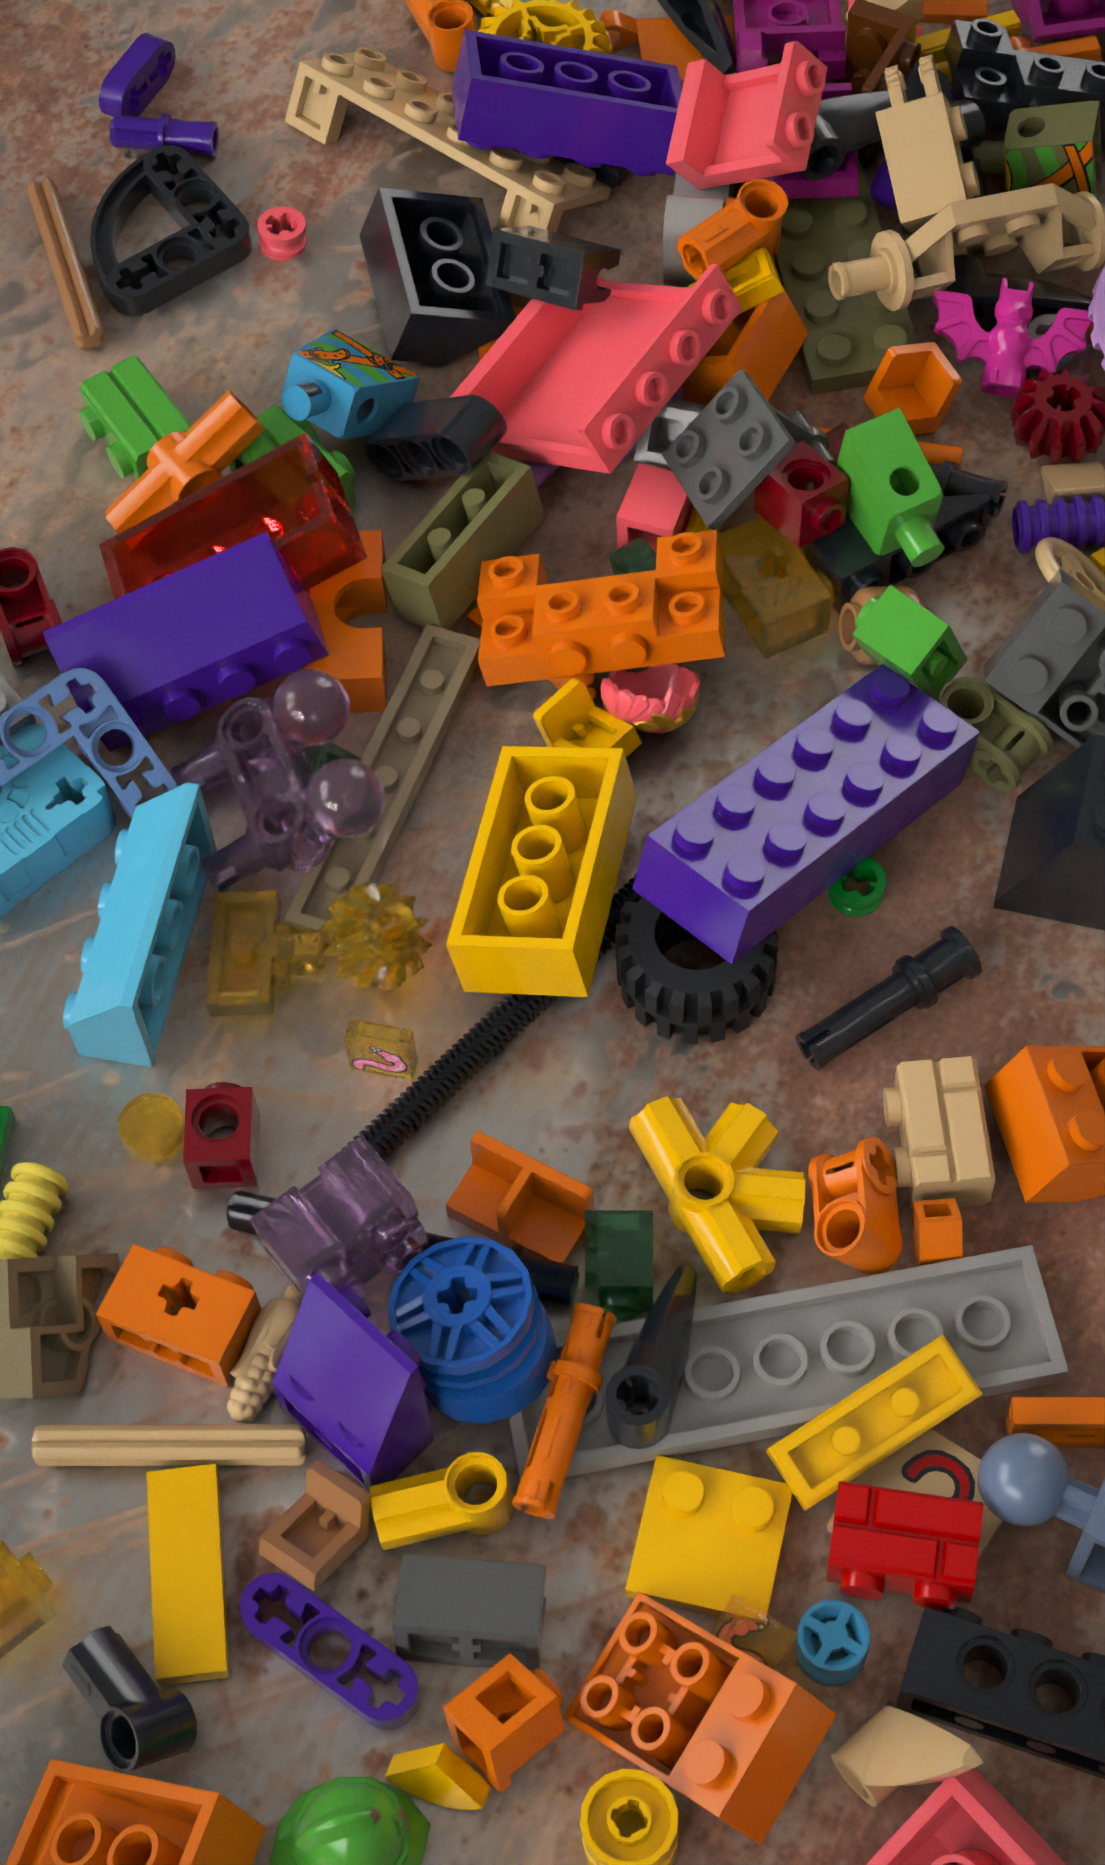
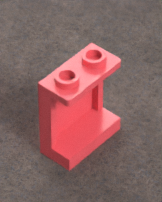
M798 41L785 44L780 64L730 75H724L706 59L689 62L666 165L699 190L805 171L811 144L814 139V129L828 67Z

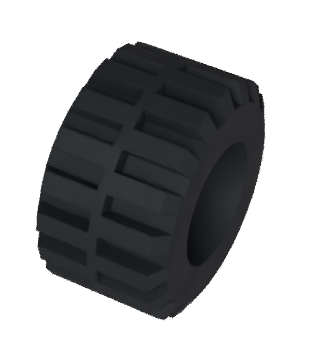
M634 891V902H625L620 911L621 924H616L618 986H621V996L627 1009L635 1007V1019L644 1027L655 1022L657 1023V1035L670 1040L674 1032L683 1034V1043L698 1044V1035L709 1034L712 1043L725 1040V1029L731 1027L738 1034L748 1028L750 1014L758 1018L767 1008V996L773 995L776 984L779 937L776 934L777 929L733 964L725 960L721 964L708 969H686L673 964L663 954L680 942L699 939L636 891Z

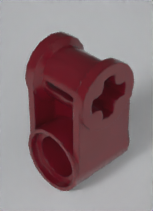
M11 547L0 550V631L12 665L15 667L22 664L23 657L49 649L43 631L61 624L62 621L53 598L50 599L33 555L24 549Z

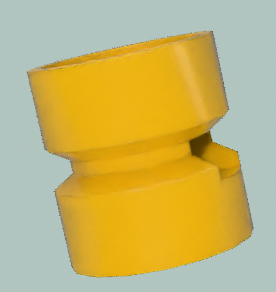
M620 1769L605 1774L590 1787L581 1805L580 1817L582 1843L588 1865H673L678 1854L679 1812L673 1794L659 1778L643 1770Z

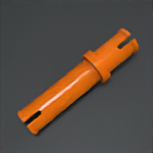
M584 1303L574 1305L557 1362L554 1360L550 1362L547 1378L551 1381L529 1450L521 1481L512 1500V1505L518 1510L524 1509L526 1505L525 1513L546 1519H554L556 1517L562 1488L571 1465L588 1405L593 1393L598 1394L604 1377L599 1371L608 1340L617 1319L611 1312L605 1313L604 1318H601L605 1310L601 1307Z

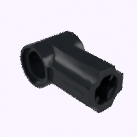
M111 1626L90 1631L82 1641L68 1650L62 1667L99 1718L98 1739L101 1750L107 1762L115 1770L121 1773L129 1772L191 1749L197 1736V1721L188 1698L180 1690L172 1687L160 1691L120 1634L115 1633Z

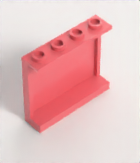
M711 263L692 288L602 280L598 274L597 286L610 289L611 295L603 302L583 304L582 310H572L531 299L449 398L466 395L480 396L493 404L502 414L506 421L507 431L490 452L507 458L611 474L742 310L719 265Z

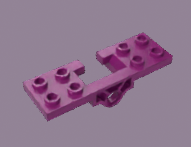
M732 0L737 73L766 67L772 63H781L785 44L798 41L828 67L825 79L845 78V24H842L839 0ZM825 84L821 100L852 95V84ZM856 150L846 154L838 170L830 176L819 180L807 179L801 171L762 179L773 181L782 187L787 195V199H834L837 197L858 196L859 174Z

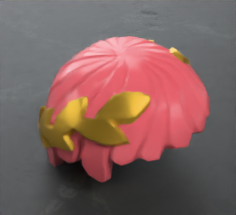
M676 663L650 666L636 673L626 672V670L611 671L608 678L602 679L600 686L601 698L605 711L614 717L633 725L636 730L641 732L661 734L680 727L693 715L700 699L701 679H699L697 672L691 671L688 667H680Z

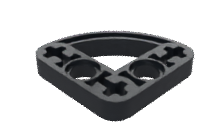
M174 145L155 148L123 170L101 198L91 227V252L100 286L112 307L120 314L126 316H141L151 312L240 263L249 256L252 250V238L246 217L192 156L183 148ZM170 174L179 175L180 183L178 185L175 184V179ZM151 193L181 227V230L118 264L117 248L122 229L134 209ZM203 198L211 202L207 208L200 211H190L184 208L185 204L194 199ZM219 224L220 231L225 236L221 235L217 237L215 226ZM178 256H187L194 260L191 265L183 269H171L166 266L171 259Z

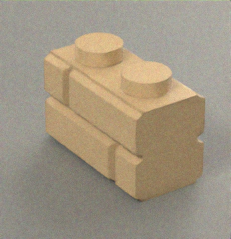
M972 1056L942 1058L938 1062H934L932 1059L906 1061L896 1065L894 1086L883 1089L887 1128L899 1127L902 1146L892 1148L898 1181L896 1188L908 1187L910 1208H913V1201L955 1198L958 1207L985 1205L991 1202L995 1184V1173L976 1059Z

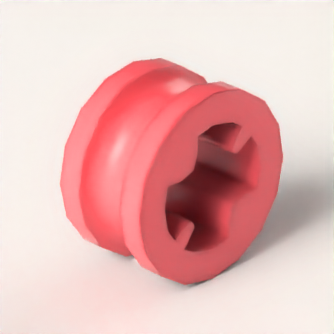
M285 206L268 209L260 215L257 221L259 248L264 255L278 261L290 260L305 250L307 246L306 219L301 212Z

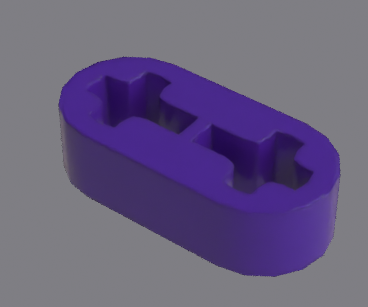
M149 33L141 34L103 80L99 93L101 112L111 117L118 115L139 117L171 76L176 58L173 43Z

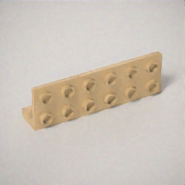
M358 47L355 52L344 54L328 52L321 58L303 60L299 63L284 122L324 145L338 142L348 102L351 101L506 188L507 194L496 228L533 226L557 232L563 211L609 198L612 188L595 180L596 173L581 164H564L552 156L546 159H536L523 154L520 150L497 147L493 150H482L469 145L466 141L458 140L452 94L440 93L427 85V79L419 73L410 70H399L386 63V56L377 50Z

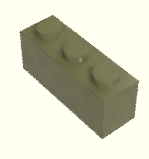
M489 452L469 474L461 475L381 567L397 617L424 628L426 624L449 630L478 596L481 562L512 556L545 517L531 466Z

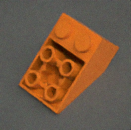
M1026 1045L984 1085L1025 1203L1080 1202L1104 1196L1105 1046Z
M638 1592L562 1718L643 1771L659 1778L665 1785L761 1846L837 1714L796 1682Z

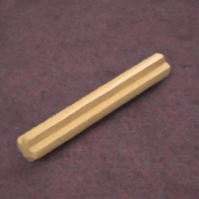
M300 1424L39 1425L33 1432L31 1451L35 1463L39 1466H199L216 1464L217 1466H299L305 1462L307 1435L304 1426Z

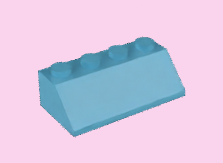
M185 783L136 806L129 830L122 829L118 835L115 847V863L117 865L112 883L105 882L101 889L98 901L100 923L95 937L89 936L84 943L81 955L83 977L78 992H71L64 1008V1028L69 1030L79 1056L146 1067L154 1066L217 852L199 784Z

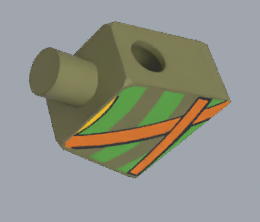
M1100 101L1015 109L1009 114L1004 141L984 140L979 147L974 149L973 158H980L983 175H1004L1006 192L1053 183L1072 194L1087 191L1093 194L1099 201L1102 183Z

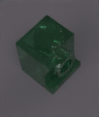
M585 1210V1288H598V1307L605 1309L602 1317L605 1316V1313L611 1312L617 1317L616 1320H627L638 1316L639 1312H650L653 1307L654 1287L653 1210Z

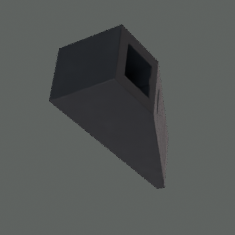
M985 493L943 497L933 528L945 548L936 559L923 566H912L902 548L884 556L875 554L846 512L845 525L839 527L833 533L822 536L800 548L799 567L840 615L843 605L849 603L859 589L893 586L906 578H917L927 572L935 562L955 551L964 552L976 545L985 536L990 498Z

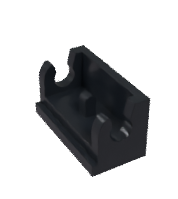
M533 226L493 228L486 286L568 309L582 310L583 304L603 302L611 295L610 289L597 286V277L603 268L610 270L619 265L621 249Z

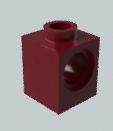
M802 440L796 443V446L755 488L753 510L796 547L801 548L822 536L833 533L839 527L845 525L849 478Z
M216 1082L209 1084L205 1089H186L183 1163L192 1188L258 1187L260 1112L253 1088L241 1087L230 1082ZM221 1126L236 1127V1130L225 1138L214 1139L209 1137L215 1129Z

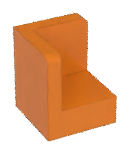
M935 342L892 346L883 357L863 396V400L875 417L900 408L914 435L936 433L962 386V379Z

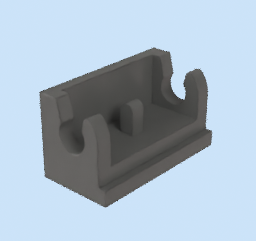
M403 1554L392 1625L396 1655L408 1661L493 1667L511 1653L528 1670L540 1669L546 1597H544L546 1565Z

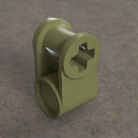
M960 677L952 679L943 686L939 693L938 703L955 714L970 717L971 719L963 720L980 731L967 767L977 773L985 783L997 791L1004 793L1013 792L1021 783V773L1035 758H1044L1053 748L1051 735L1040 721L1032 715L1020 711L989 689L983 682L975 678Z

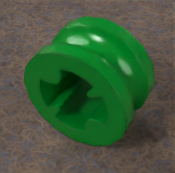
M867 857L828 888V898L832 906L840 913L852 917H862L873 913L879 908L886 890L887 876L883 867L876 860ZM852 877L857 883L868 880L867 895L862 896L857 890L846 892L847 878Z

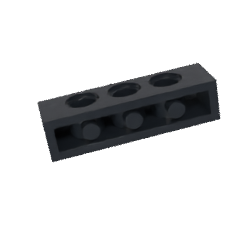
M925 1606L896 1704L897 1709L1105 1779V1655L1087 1652L1083 1653L1081 1658L1052 1649L1053 1642L1036 1632L1012 1629L1010 1634L983 1626L982 1619L969 1610L956 1607L955 1609L938 1611ZM972 1661H986L999 1671L1002 1683L989 1689L977 1687L968 1680L963 1667ZM1045 1684L1058 1685L1070 1695L1073 1708L1064 1713L1051 1712L1039 1703L1035 1689Z

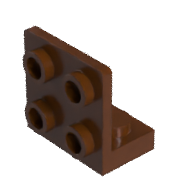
M855 0L848 11L846 70L844 83L852 84V95L888 91L884 71L885 68L898 65L899 71L903 73L904 80H907L921 54V44L915 42L917 30L916 17L865 0ZM882 139L857 149L863 168L867 169L878 151L884 153Z

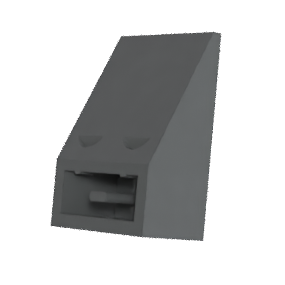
M1059 568L984 665V681L1077 748L1095 734L1105 736V601Z

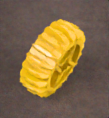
M513 0L511 8L496 6L493 17L481 18V26L478 32L613 55L612 44H610L604 22L598 21L595 18L593 9L581 10L577 0H571L566 4L561 3L560 0H532L524 3L520 0Z

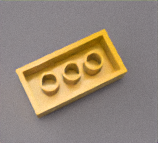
M502 746L446 943L464 992L589 997L637 801L636 791L623 748Z

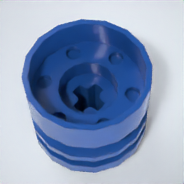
M458 1237L436 1243L411 1259L394 1281L387 1306L390 1328L400 1333L420 1355L422 1361L418 1364L419 1371L427 1384L424 1393L435 1409L456 1421L485 1424L512 1417L536 1401L550 1381L547 1378V1372L550 1362L556 1361L558 1350L554 1329L544 1306L539 1301L538 1292L532 1283V1278L513 1250L488 1238Z

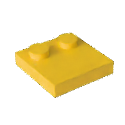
M656 1456L625 1587V1597L635 1599L638 1592L664 1606L731 1620L733 1617L766 1624L793 1492L787 1483L669 1457Z

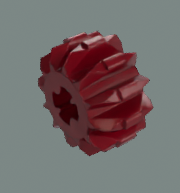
M1068 366L1065 367L1060 375H1054L1043 368L1039 376H1037V380L1024 379L1023 385L1019 388L1018 396H1016L1015 402L1012 403L1010 414L1016 445L1029 446L1028 451L1031 460L1042 455L1050 456L1053 465H1056L1061 457H1067L1072 462L1079 463L1084 457L1085 452L1096 454L1098 448L1102 445L1103 436L1105 435V387L1092 386L1093 382L1091 381L1090 373L1078 378L1071 376Z

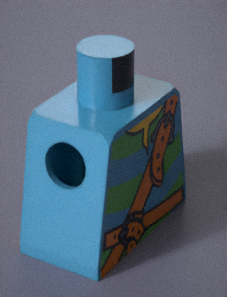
M333 329L295 350L290 360L280 399L285 412L290 418L297 421L306 419L337 438L351 439L373 435L401 405L413 402L420 376L339 330Z

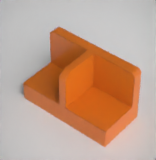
M476 1131L470 1141L472 1164L445 1205L447 1216L510 1249L514 1245L523 1247V1254L570 1264L595 1223L594 1192L592 1188L480 1131Z

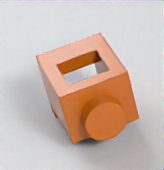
M511 1653L443 1706L454 1749L500 1793L512 1785L510 1775L565 1730L560 1706L564 1704V1699L557 1685L541 1669L536 1668L533 1672L529 1671Z

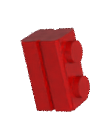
M839 1481L826 1581L840 1583L841 1593L858 1599H880L883 1597L884 1590L912 1594V1602L922 1608L926 1606L938 1611L955 1609L957 1601L970 1603L976 1582L984 1502Z

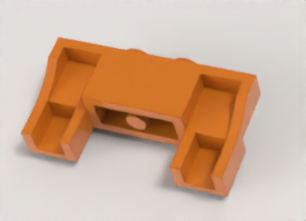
M717 530L696 533L684 532L673 536L658 537L656 570L548 584L540 553L516 557L506 556L499 559L482 561L477 596L478 607L483 619L478 662L486 686L725 657L726 632L723 607L724 556Z

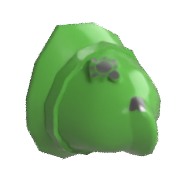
M337 1777L304 1791L278 1822L270 1865H421L431 1824L406 1792L372 1777Z

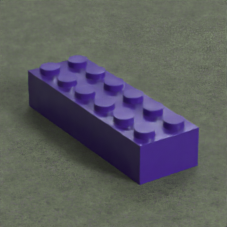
M881 664L650 832L646 837L632 889L730 964H733L959 786L980 731L912 685L904 677Z

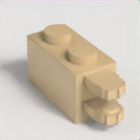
M932 54L919 58L918 71L921 82L924 85L926 97L910 102L907 101L904 76L899 71L898 65L885 68L884 71L892 107L875 112L900 223L908 232L920 229L948 204L981 195L973 161L964 163L959 142L968 139L961 107L958 105L951 108L949 101L942 93Z

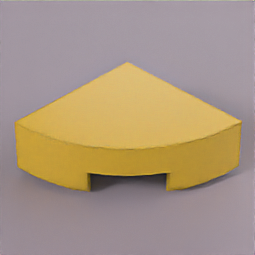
M446 1743L394 1754L385 1774L388 1780L407 1793L432 1804L452 1809H483L491 1789L487 1781Z

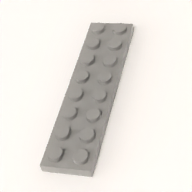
M1033 1246L1017 1247L695 1308L686 1364L669 1428L662 1440L654 1446L645 1449H632L618 1443L611 1435L607 1424L605 1398L607 1385L612 1376L624 1367L634 1341L646 1318L616 1323L608 1340L599 1371L604 1377L600 1392L598 1394L593 1393L566 1477L653 1461L658 1455L674 1457L789 1435L941 1335H944L983 1393L978 1398L1064 1382L1067 1379L1069 1370ZM567 1333L555 1335L558 1350L556 1362L559 1359ZM549 1381L536 1401L508 1418L520 1481L551 1381ZM634 1400L632 1407L626 1403L627 1413L642 1415L643 1408H646L649 1412V1402L645 1400Z

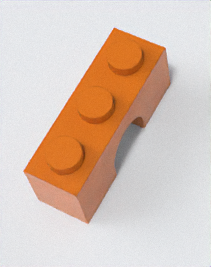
M382 530L311 533L310 557L300 558V581L306 592L310 593V598L313 601L329 652L328 656L298 670L301 692L311 691L315 715L384 712L387 706V656L382 627L356 628L347 625L350 620L360 615L387 613V585L381 571L382 565L386 562Z

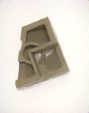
M118 1253L0 1260V1399L36 1398L82 1392L90 1365L88 1359L89 1348L94 1338L98 1336L101 1327L96 1316L98 1310L94 1309L103 1274H116L119 1266Z

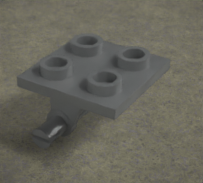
M742 368L662 454L702 520L711 530H717L796 446V443L803 440L835 467L837 465V461L828 450L829 440L824 432L819 428H813L806 415L802 414L799 410L785 415L772 407L750 374Z

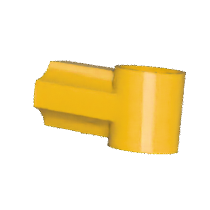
M468 1452L457 1457L447 1468L369 1486L373 1518L383 1550L462 1531H468L477 1535L492 1534L502 1529L509 1522L514 1511V1506L512 1505L514 1495L502 1464L494 1456L484 1452ZM487 1482L497 1487L491 1499L483 1504L471 1505L462 1500L465 1492L474 1484Z

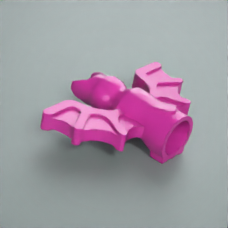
M1002 278L999 301L995 305L994 315L997 323L990 332L984 331L977 323L973 312L972 298L968 294L937 290L933 297V301L938 309V322L935 324L934 332L935 334L945 336L952 342L956 351V364L960 365L969 360L982 362L985 368L982 373L981 391L992 396L1006 398L1018 396L1019 388L1023 385L1024 379H1026V370L1032 368L1042 370L1045 368L1055 375L1057 365L1063 358L1071 354H1082L1086 348V330L1094 323L1088 319V311L1065 307L1060 309L1050 329L1041 337L1033 339L1027 330V325L1033 315L1031 304L1034 282H1029L1027 291L1008 288L1007 278Z

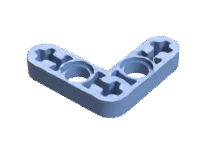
M74 668L63 672L0 715V743L3 749L17 760L15 765L7 769L4 758H0V787L71 737L131 819L136 803L142 798V793L133 780H128L123 788H121L116 781V777L133 771L142 762L143 758L150 765V769L141 771L139 774L148 786L155 788L162 785L166 792L178 787L173 777L115 695L96 672L86 668ZM70 680H73L78 686L89 683L95 691L88 698L92 708L85 713L81 708L75 707L62 714L59 718L66 722L68 727L59 733L53 716L40 706L38 701L47 695L51 707H54L69 696L68 688L65 685ZM22 714L37 716L45 727V737L42 744L31 751L18 748L10 737L12 722ZM111 729L123 731L129 736L132 743L130 758L118 766L107 764L98 753L100 737Z

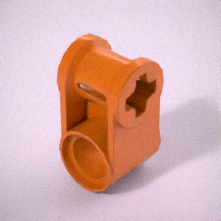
M871 1136L859 1141L856 1149L835 1157L831 1154L823 1153L812 1158L808 1165V1179L813 1197L814 1238L817 1247L824 1254L868 1276L885 1273L890 1270L900 1256L903 1238L899 1223L896 1192L898 1181L895 1161L886 1144L879 1138Z

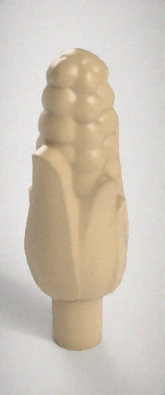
M294 1271L282 1297L271 1299L256 1317L243 1353L230 1372L236 1380L235 1387L232 1388L227 1409L234 1421L239 1423L252 1422L255 1419V1415L262 1410L263 1404L269 1399L271 1393H275L272 1382L307 1285L312 1276L300 1271Z

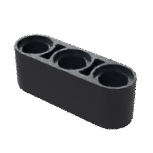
M476 395L405 403L365 443L364 450L370 463L380 473L396 481L467 475L506 434L507 425L502 414L493 404Z

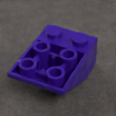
M317 1272L307 1285L272 1385L280 1407L297 1424L304 1426L305 1431L370 1493L369 1486L394 1481L435 1440L429 1416L432 1408L426 1400L424 1393L427 1384L420 1375L418 1366L422 1360L415 1348L400 1333L391 1330L385 1336L367 1319L371 1315V1311L355 1291L343 1283L335 1289Z

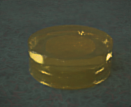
M147 1093L137 1096L124 1106L119 1115V1135L125 1149L136 1159L146 1162L167 1159L175 1154L184 1142L185 1120L179 1105L166 1095Z

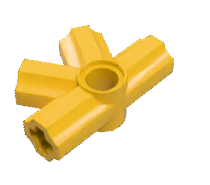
M665 1096L648 1103L642 1111L630 1119L629 1130L669 1199L668 1213L671 1221L679 1230L690 1236L721 1293L733 1292L737 1294L756 1286L762 1278L773 1272L776 1264L758 1230L800 1233L805 1204L806 1179H804V1172L758 1168L776 1143L779 1131L771 1124L766 1113L749 1103L741 1105L731 1102L705 1138L681 1098L673 1099ZM704 1189L715 1198L708 1200L698 1199L692 1196L688 1190Z

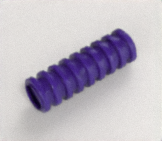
M1099 494L1092 495L1089 501H1084L1081 496H1073L1070 503H1065L1062 497L1054 498L1052 504H1047L1044 499H1036L1034 505L1028 506L1025 500H1018L1012 512V532L1015 547L1018 548L1021 554H1028L1030 548L1036 547L1039 541L1044 538L1053 537L1073 544L1078 550L1084 549L1086 543H1091L1094 548H1102L1105 543V500H1102Z

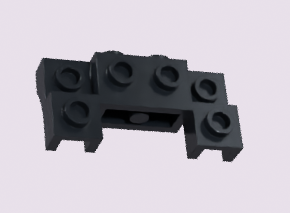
M975 19L972 22L953 21L945 46V54L952 79V100L967 99L977 104L983 114L986 130L1006 133L1009 114L1015 109L1100 101L1101 145L1105 146V52L1101 62L1014 50L1005 26H1000L998 23L988 19Z

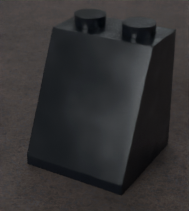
M1095 734L1017 796L993 908L1105 930L1104 735Z

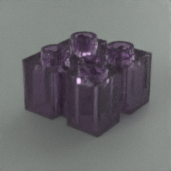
M361 1135L318 1167L320 1175L300 1190L294 1185L250 1218L258 1237L265 1245L264 1248L273 1266L301 1301L309 1280L317 1272L335 1289L342 1283L346 1284L364 1301L368 1292L363 1285L380 1272L390 1276L401 1274L411 1259L422 1253V1248L429 1243L424 1227L417 1218L419 1213L412 1195L365 1137Z

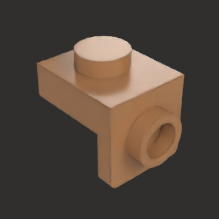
M316 1460L306 1470L305 1493L260 1536L259 1555L312 1591H315L368 1538L371 1500L369 1493L350 1474L337 1472L322 1461Z

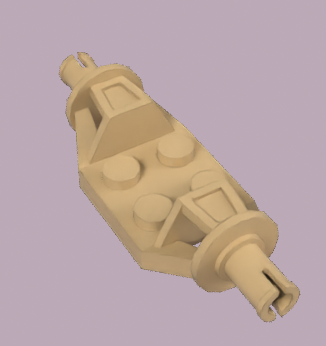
M1053 183L948 204L905 241L899 233L892 229L881 231L876 234L872 241L870 257L843 263H832L833 265H830L828 271L830 290L837 300L876 291L880 301L887 309L897 311L907 308L911 300L932 297L937 290L944 291L956 281L955 256L968 255V252L984 249L986 256H994L1010 251L1017 247L1018 244L1037 275L1073 266L1083 271L1098 269L1105 261V210H1103L1100 202L1093 194L1087 191L1072 194ZM913 268L916 271L919 278L914 279Z

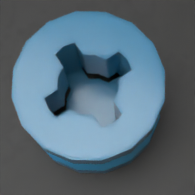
M837 1599L823 1600L811 1606L801 1617L795 1644L796 1660L802 1672L813 1682L827 1687L842 1686L853 1681L863 1670L870 1644L869 1625L863 1614L852 1604ZM841 1650H844L845 1653L848 1654L845 1655L843 1653H840L838 1655H832L830 1659H828L831 1653L833 1652H839Z

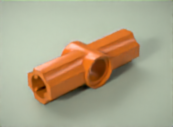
M228 390L186 432H172L155 443L147 456V466L149 468L105 511V518L133 547L141 551L183 509H197L214 498L222 485L221 472L265 430L264 424L238 396Z

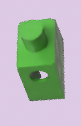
M900 408L845 430L836 468L849 478L846 512L873 552L884 556L902 548L914 567L923 566L936 559L945 548L933 528L943 499V493Z

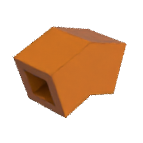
M956 1199L913 1201L914 1226L912 1243L916 1267L962 1258V1217Z

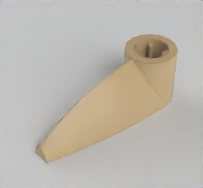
M884 1706L831 1754V1759L844 1780L872 1807H877L899 1786L943 1781L956 1777L984 1763L969 1743L920 1717L891 1706Z

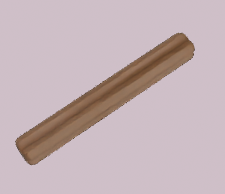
M46 177L40 182L32 181L27 191L76 346L84 351L92 347H101L106 339L56 183Z

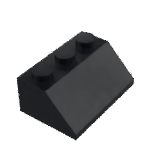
M378 188L359 236L390 360L445 364L499 338L516 316L509 292L486 286L492 230L483 198Z

